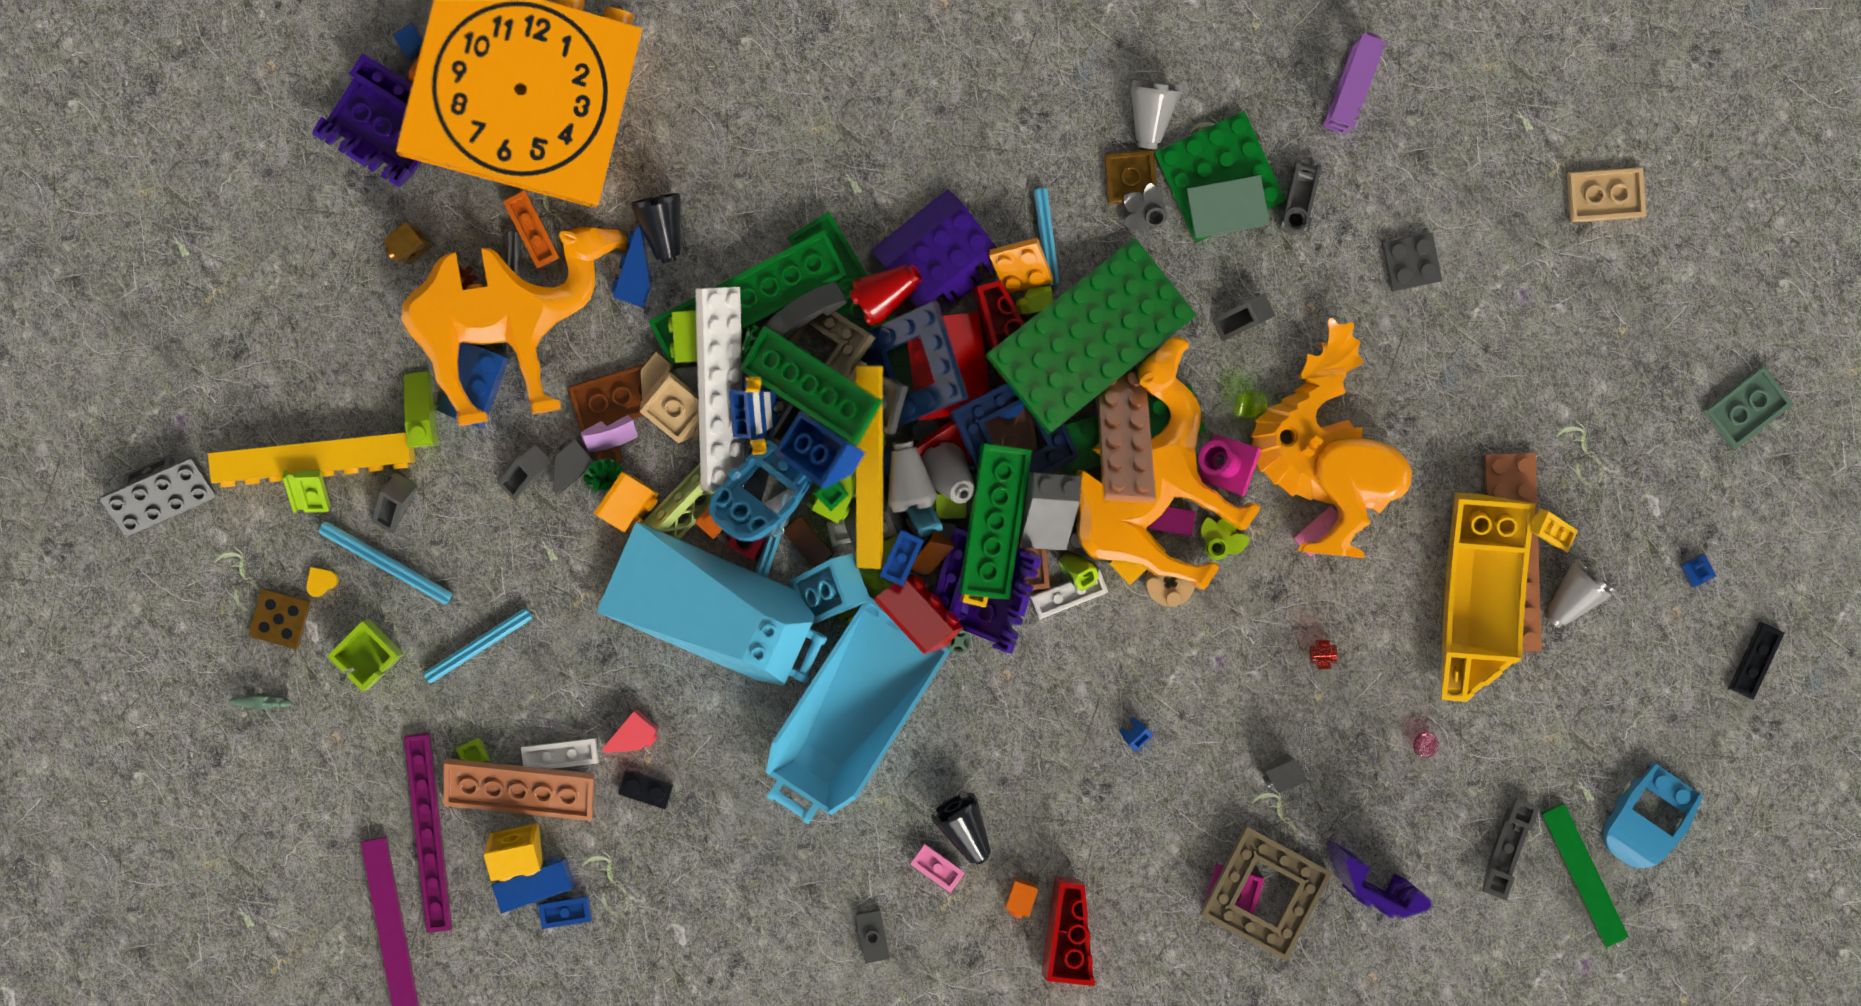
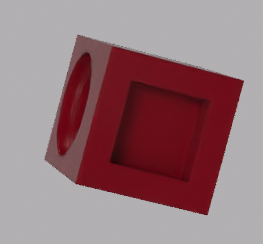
M727 534L726 539L729 540L728 547L754 560L766 537L751 541L750 546L747 548L741 547L738 539Z

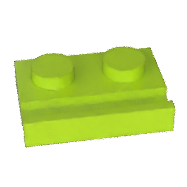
M295 470V473L284 471L282 478L293 513H297V510H304V512H329L331 504L321 470Z

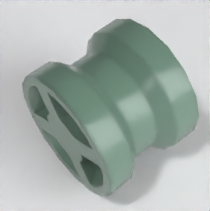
M961 630L954 637V643L952 639L946 647L951 650V653L963 654L971 646V637L966 631Z

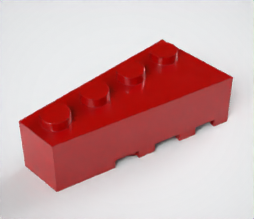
M1001 280L973 289L989 351H991L1022 327L1025 322L1022 321ZM994 367L999 385L1005 383L1004 378Z
M1055 876L1041 974L1049 982L1095 986L1092 968L1093 959L1090 948V931L1087 919L1085 885L1079 879Z

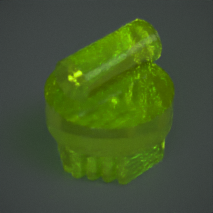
M1255 390L1238 392L1233 414L1245 418H1255L1256 416L1263 415L1268 404L1265 394Z

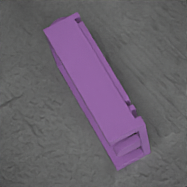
M1367 32V34L1362 33L1353 43L1322 127L1344 135L1355 128L1357 121L1354 119L1360 114L1358 111L1362 109L1382 55L1383 47L1386 45V41L1380 40L1381 36L1371 32Z

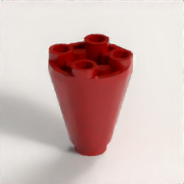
M904 265L853 281V290L850 291V296L856 305L860 304L864 311L863 316L870 326L875 323L880 324L919 287V283L923 279L915 265Z

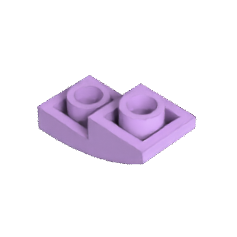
M629 415L608 426L601 421L581 432L585 449L588 452L613 448L638 437L634 422Z

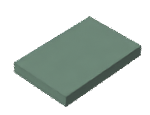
M1261 175L1186 189L1195 239L1270 224Z
M1761 365L1702 412L1732 450H1736L1794 404L1765 366Z

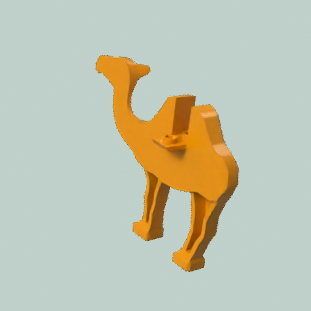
M577 227L568 231H561L559 237L564 246L568 276L564 284L557 287H541L522 280L503 261L497 252L490 248H481L488 286L483 287L482 284H473L467 286L468 290H463L456 252L445 254L439 258L426 281L416 288L404 301L401 321L404 329L422 348L433 364L436 383L444 391L455 408L458 426L489 421L487 413L472 405L459 380L458 358L460 343L462 342L483 345L508 342L517 356L520 371L526 382L531 413L538 414L561 410L560 400L551 398L544 393L540 380L541 366L537 357V347L541 339L556 323L576 313L590 301L595 287L594 261L616 249L626 250L629 247L627 245L628 239L621 231L594 227Z
M1171 337L1157 351L1148 356L1138 368L1140 385L1151 395L1163 401L1170 411L1168 424L1160 433L1151 438L1156 499L1154 503L1103 500L1102 483L1085 471L1078 470L1075 476H1082L1076 530L1080 545L1094 559L1140 564L1154 575L1187 580L1199 590H1205L1220 566L1212 561L1201 565H1193L1170 557L1156 545L1146 532V528L1163 514L1174 497L1185 498L1197 503L1202 508L1216 513L1238 530H1246L1261 507L1252 502L1236 507L1227 502L1217 491L1202 483L1197 472L1195 452L1201 422V409L1194 394L1176 378L1180 359L1183 352L1188 349L1189 342L1182 337ZM1098 443V444L1092 449V450H1094L1096 453H1098L1099 455H1100V443Z

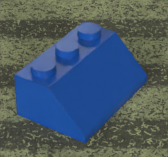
M462 342L458 358L459 380L472 405L489 416L510 358L476 345ZM443 392L437 411L457 419L455 408ZM486 422L471 425L484 428Z
M800 411L774 454L825 489L852 475L865 452L829 427Z

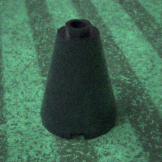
M679 193L663 194L659 197H649L631 202L632 210L655 259H661L662 263L676 261V256L680 255L681 198Z
M969 792L966 793L968 797L961 799L960 795H957L942 803L936 808L938 814L936 816L932 814L931 818L934 824L969 863H976L978 865L988 860L991 848L978 799L974 793Z

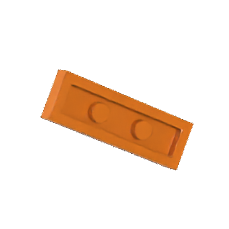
M524 190L503 201L536 267L540 269L559 259L560 256L527 191Z

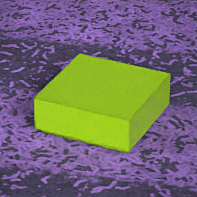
M480 737L455 748L461 760L477 762L490 760Z

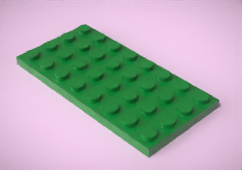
M1134 238L985 356L1049 435L1197 315L1138 240Z

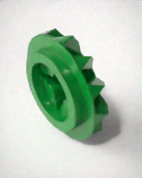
M755 324L746 327L742 333L740 354L742 355V362H744L759 335V327Z
M600 459L591 463L586 468L583 479L588 489L592 488L595 493L599 490L606 493V490L612 487L623 470L621 465L615 460Z

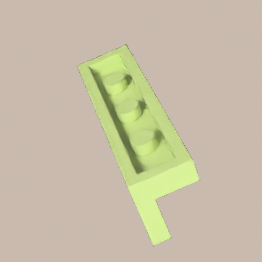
M700 463L643 521V524L663 533L672 531L671 536L677 539L683 537L695 524L696 520L707 510L711 498L716 491H701ZM706 495V501L702 505L695 506V500L699 496ZM689 513V518L684 523H678V518L682 514Z

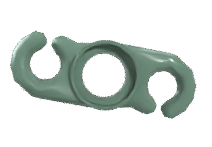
M249 695V697H232L229 699L232 705L249 707L250 709H272V707H289L292 705L291 700L283 697H273L272 695Z

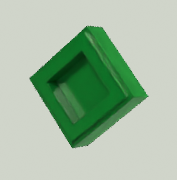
M838 482L825 489L819 486L813 492L829 511H832L849 495Z

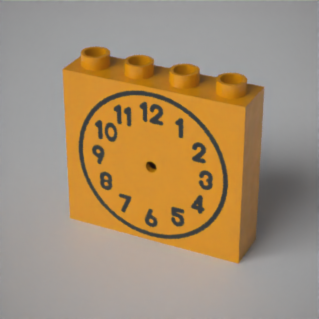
M434 0L396 150L398 156L596 209L599 204L642 28L632 25L634 19L632 13L618 8L605 7L603 17L584 12V0H554L553 2L546 0Z

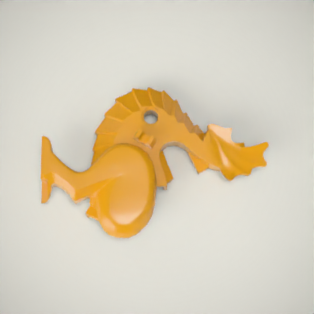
M1329 318L1327 321L1328 341L1327 343H1318L1319 348H1322L1321 354L1319 356L1306 354V363L1301 374L1297 375L1298 380L1303 379L1304 384L1294 389V394L1280 399V404L1265 408L1266 412L1254 420L1256 424L1250 435L1252 438L1251 446L1262 449L1256 466L1258 472L1263 471L1273 485L1277 484L1291 497H1294L1296 494L1309 501L1313 499L1334 505L1337 508L1338 519L1334 525L1316 541L1302 543L1298 547V551L1364 558V552L1356 547H1352L1351 541L1356 533L1371 523L1366 509H1371L1375 513L1380 514L1391 501L1402 497L1408 491L1411 484L1412 470L1409 462L1400 451L1389 444L1362 438L1363 427L1354 428L1349 420L1324 427L1318 425L1316 414L1319 407L1325 401L1346 393L1342 384L1346 373L1364 362L1358 355V347L1361 342L1352 335L1354 323L1349 322L1340 325L1334 318ZM1283 430H1287L1291 434V441L1288 444H1284L1280 440V434Z

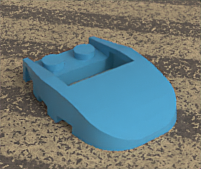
M770 440L766 441L767 450L765 454L752 455L751 453L745 458L746 461L737 469L733 468L727 474L728 479L722 487L719 486L709 503V512L714 522L730 536L739 540H758L775 529L794 512L813 482L775 455L774 452L778 446ZM759 467H762L794 492L792 498L777 514L742 487Z
M1652 761L1648 763L1650 768L1642 777L1636 776L1623 795L1620 794L1616 799V806L1612 814L1608 815L1602 831L1603 843L1607 850L1627 865L1636 868L1655 866L1674 849L1689 831L1703 798L1702 794ZM1645 788L1684 813L1683 820L1672 836L1632 809Z

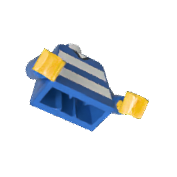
M746 377L745 390H729L733 437L749 439L750 446L753 449L752 455L765 454L767 450L765 437L768 435L769 430L777 425V413L783 410V403L779 398H776L774 391H766V387L761 384L760 377Z

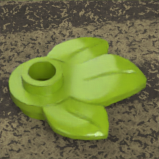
M1206 518L1201 526V535L1205 540L1204 550L1206 555L1212 560L1224 559L1228 554H1239L1245 549L1250 540V537L1238 534L1237 528L1222 518L1217 523L1210 518ZM1215 543L1221 546V550L1217 553L1212 550V546Z

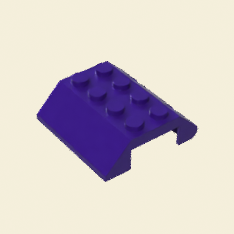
M362 53L349 73L353 78L350 85L328 119L326 120L321 116L312 131V135L320 140L325 139V143L328 145L333 144L340 137L345 138L339 144L338 151L346 153V156L364 167L368 165L367 168L372 172L383 163L387 164L382 170L381 177L385 180L389 178V182L399 188L414 175L421 164V161L398 156L396 151L413 84Z
M947 189L870 251L885 270L904 265L910 266L911 264L916 266L923 281L919 283V287L909 296V299L917 309L928 303L937 302L936 298L941 294L944 295L948 303L953 305L956 301L951 295V291L960 300L976 287L970 276L978 284L983 281L981 275L975 269L976 266L982 263L987 273L991 275L995 272L989 262L991 260L989 252L997 247L967 208ZM938 302L939 307H940V310H941V313H943V312H944L943 307H942V306L940 305V303Z
M954 527L950 541L956 545L945 557L934 594L942 600V605L948 611H951L958 617L959 623L963 626L962 630L994 642L993 648L1006 653H1013L1016 645L1014 640H1017L1019 634L1012 628V625H1022L1023 618L1021 616H1025L1031 597L1029 593L1033 590V586L1026 580L1027 577H1037L1038 571L1036 569L1040 568L1042 557L1033 550L1020 548L1017 545L1009 600L989 597L986 608L961 602L959 587L968 529Z
M1330 840L1328 841L1327 847L1336 875L1343 882L1342 887L1347 889L1346 891L1351 893L1358 902L1368 907L1373 904L1380 913L1392 919L1395 915L1403 919L1430 910L1432 906L1431 899L1407 879L1394 874L1385 891L1365 880L1370 870L1368 865L1350 850Z

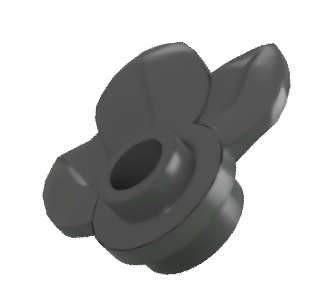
M1147 183L1143 193L1129 192L1124 194V206L1130 214L1123 223L1132 230H1141L1146 226L1157 228L1163 225L1167 219V211L1162 205L1164 197L1161 190L1153 183ZM1157 211L1158 216L1156 218H1151V212Z

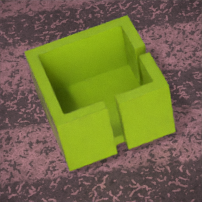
M368 619L361 621L327 657L342 672L355 668L356 670L350 672L347 677L363 692L369 690L385 674L384 671L389 670L404 653Z

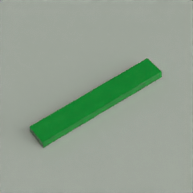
M1562 802L1540 813L1603 945L1608 948L1628 938L1629 936L1565 803Z

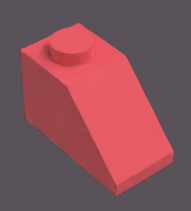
M636 709L603 747L602 751L611 753L641 750L645 745L650 747L659 737L655 734L659 727Z

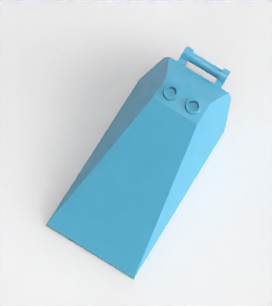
M636 521L596 611L754 680L782 686L786 683L788 676L803 683L808 682L810 678L809 672L821 645H825L827 640L825 635L810 629L815 615L797 593V590ZM807 637L812 640V643L799 670L794 668L793 665Z
M869 597V601L861 605L771 744L766 773L775 779L776 782L766 798L771 801L775 800L803 818L802 821L807 825L818 809L832 815L858 798L951 651L945 647L928 654H923L871 597ZM783 785L812 803L809 810L780 792Z

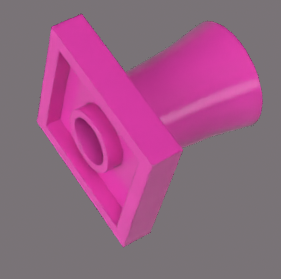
M1214 434L1212 441L1206 443L1199 452L1198 461L1201 467L1199 476L1201 481L1245 496L1262 449Z

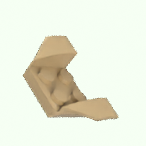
M655 352L641 369L642 401L639 412L677 443L686 441L691 437L700 436L698 394L669 372L674 365L658 352Z

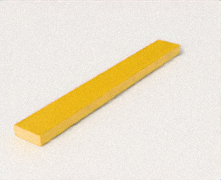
M856 366V383L883 400V366ZM883 402L859 445H856L865 452L856 468L857 568H883Z

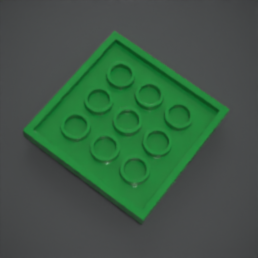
M1245 111L1154 152L1156 161L1194 243H1198L1208 237L1195 239L1186 193L1188 188L1261 175L1267 210L1286 201Z

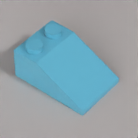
M853 553L830 559L788 581L790 587L797 590V593L815 615L812 625L853 609L870 600Z

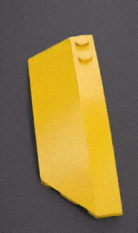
M1459 492L1454 494L1443 612L1441 700L1467 702L1475 696L1474 693L1483 686L1489 685L1502 675V672L1510 665L1516 664L1523 658L1525 598L1532 538L1530 530L1535 513V503L1483 494Z

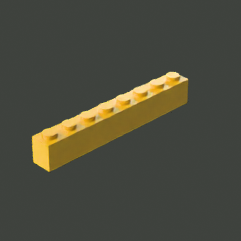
M406 433L208 453L211 483H220V488L236 486L235 481H244L245 485L260 484V479L269 478V482L283 481L284 471L295 473V470H321L322 476L328 477L334 476V471L343 470L344 475L359 473V468H368L369 472L384 471L383 466L393 465V469L409 468L408 463L416 462L414 448H408Z

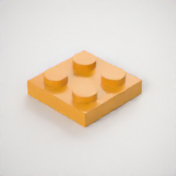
M1038 238L990 250V259L999 280L1003 283L1008 294L1053 283V275Z

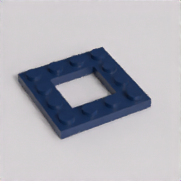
M938 302L928 303L866 331L875 339L861 358L862 362L866 363L867 366H883V375L895 381L887 351L921 337L935 383L905 396L897 428L968 398Z
M1007 382L949 411L976 471L981 443L994 445L984 423L1023 403ZM1031 414L1044 442V446L1032 451L1029 472L1047 474L1079 457L1064 423L1048 435Z

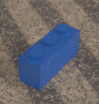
M554 856L544 860L541 870L534 875L514 876L507 881L497 880L491 886L500 912L504 913L572 890L576 884L567 858L559 859L558 856Z

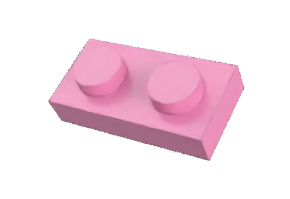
M1329 505L1295 535L1293 539L1299 546L1304 542L1316 541L1334 525L1338 519V512ZM1305 552L1309 557H1311L1314 554L1310 552Z
M926 843L923 844L910 862L913 867L950 893L965 874L963 869Z

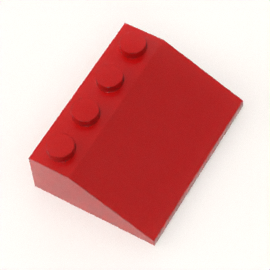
M979 312L943 316L968 398L919 418L918 421L951 417L949 411L990 390ZM921 337L908 342L914 392L935 383Z

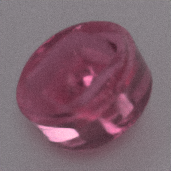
M1422 732L1415 737L1413 750L1418 756L1431 758L1438 751L1439 742L1435 735Z

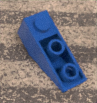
M636 226L635 231L631 230L627 245H630L627 255H622L619 268L622 270L619 278L614 279L611 292H614L613 298L644 308L652 282L644 233L641 227Z

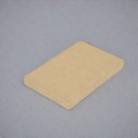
M1643 167L1566 173L1570 223L1646 217Z

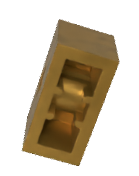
M408 222L403 223L382 240L387 246L384 248L385 252L393 261L396 259L399 263L403 262L408 265L432 248V245L418 227Z

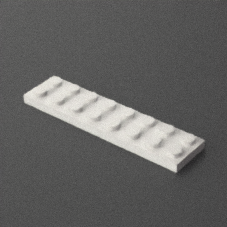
M740 287L696 289L701 491H714L719 486L722 487L728 479L727 474L733 468L737 469L744 463V438L733 437L729 390H743L742 371L740 370L742 366V355H740L742 348Z

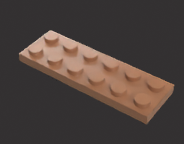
M1128 370L1096 396L1103 500L1154 503L1156 492L1147 391L1140 385L1138 371Z
M445 759L444 806L592 821L594 813V773Z

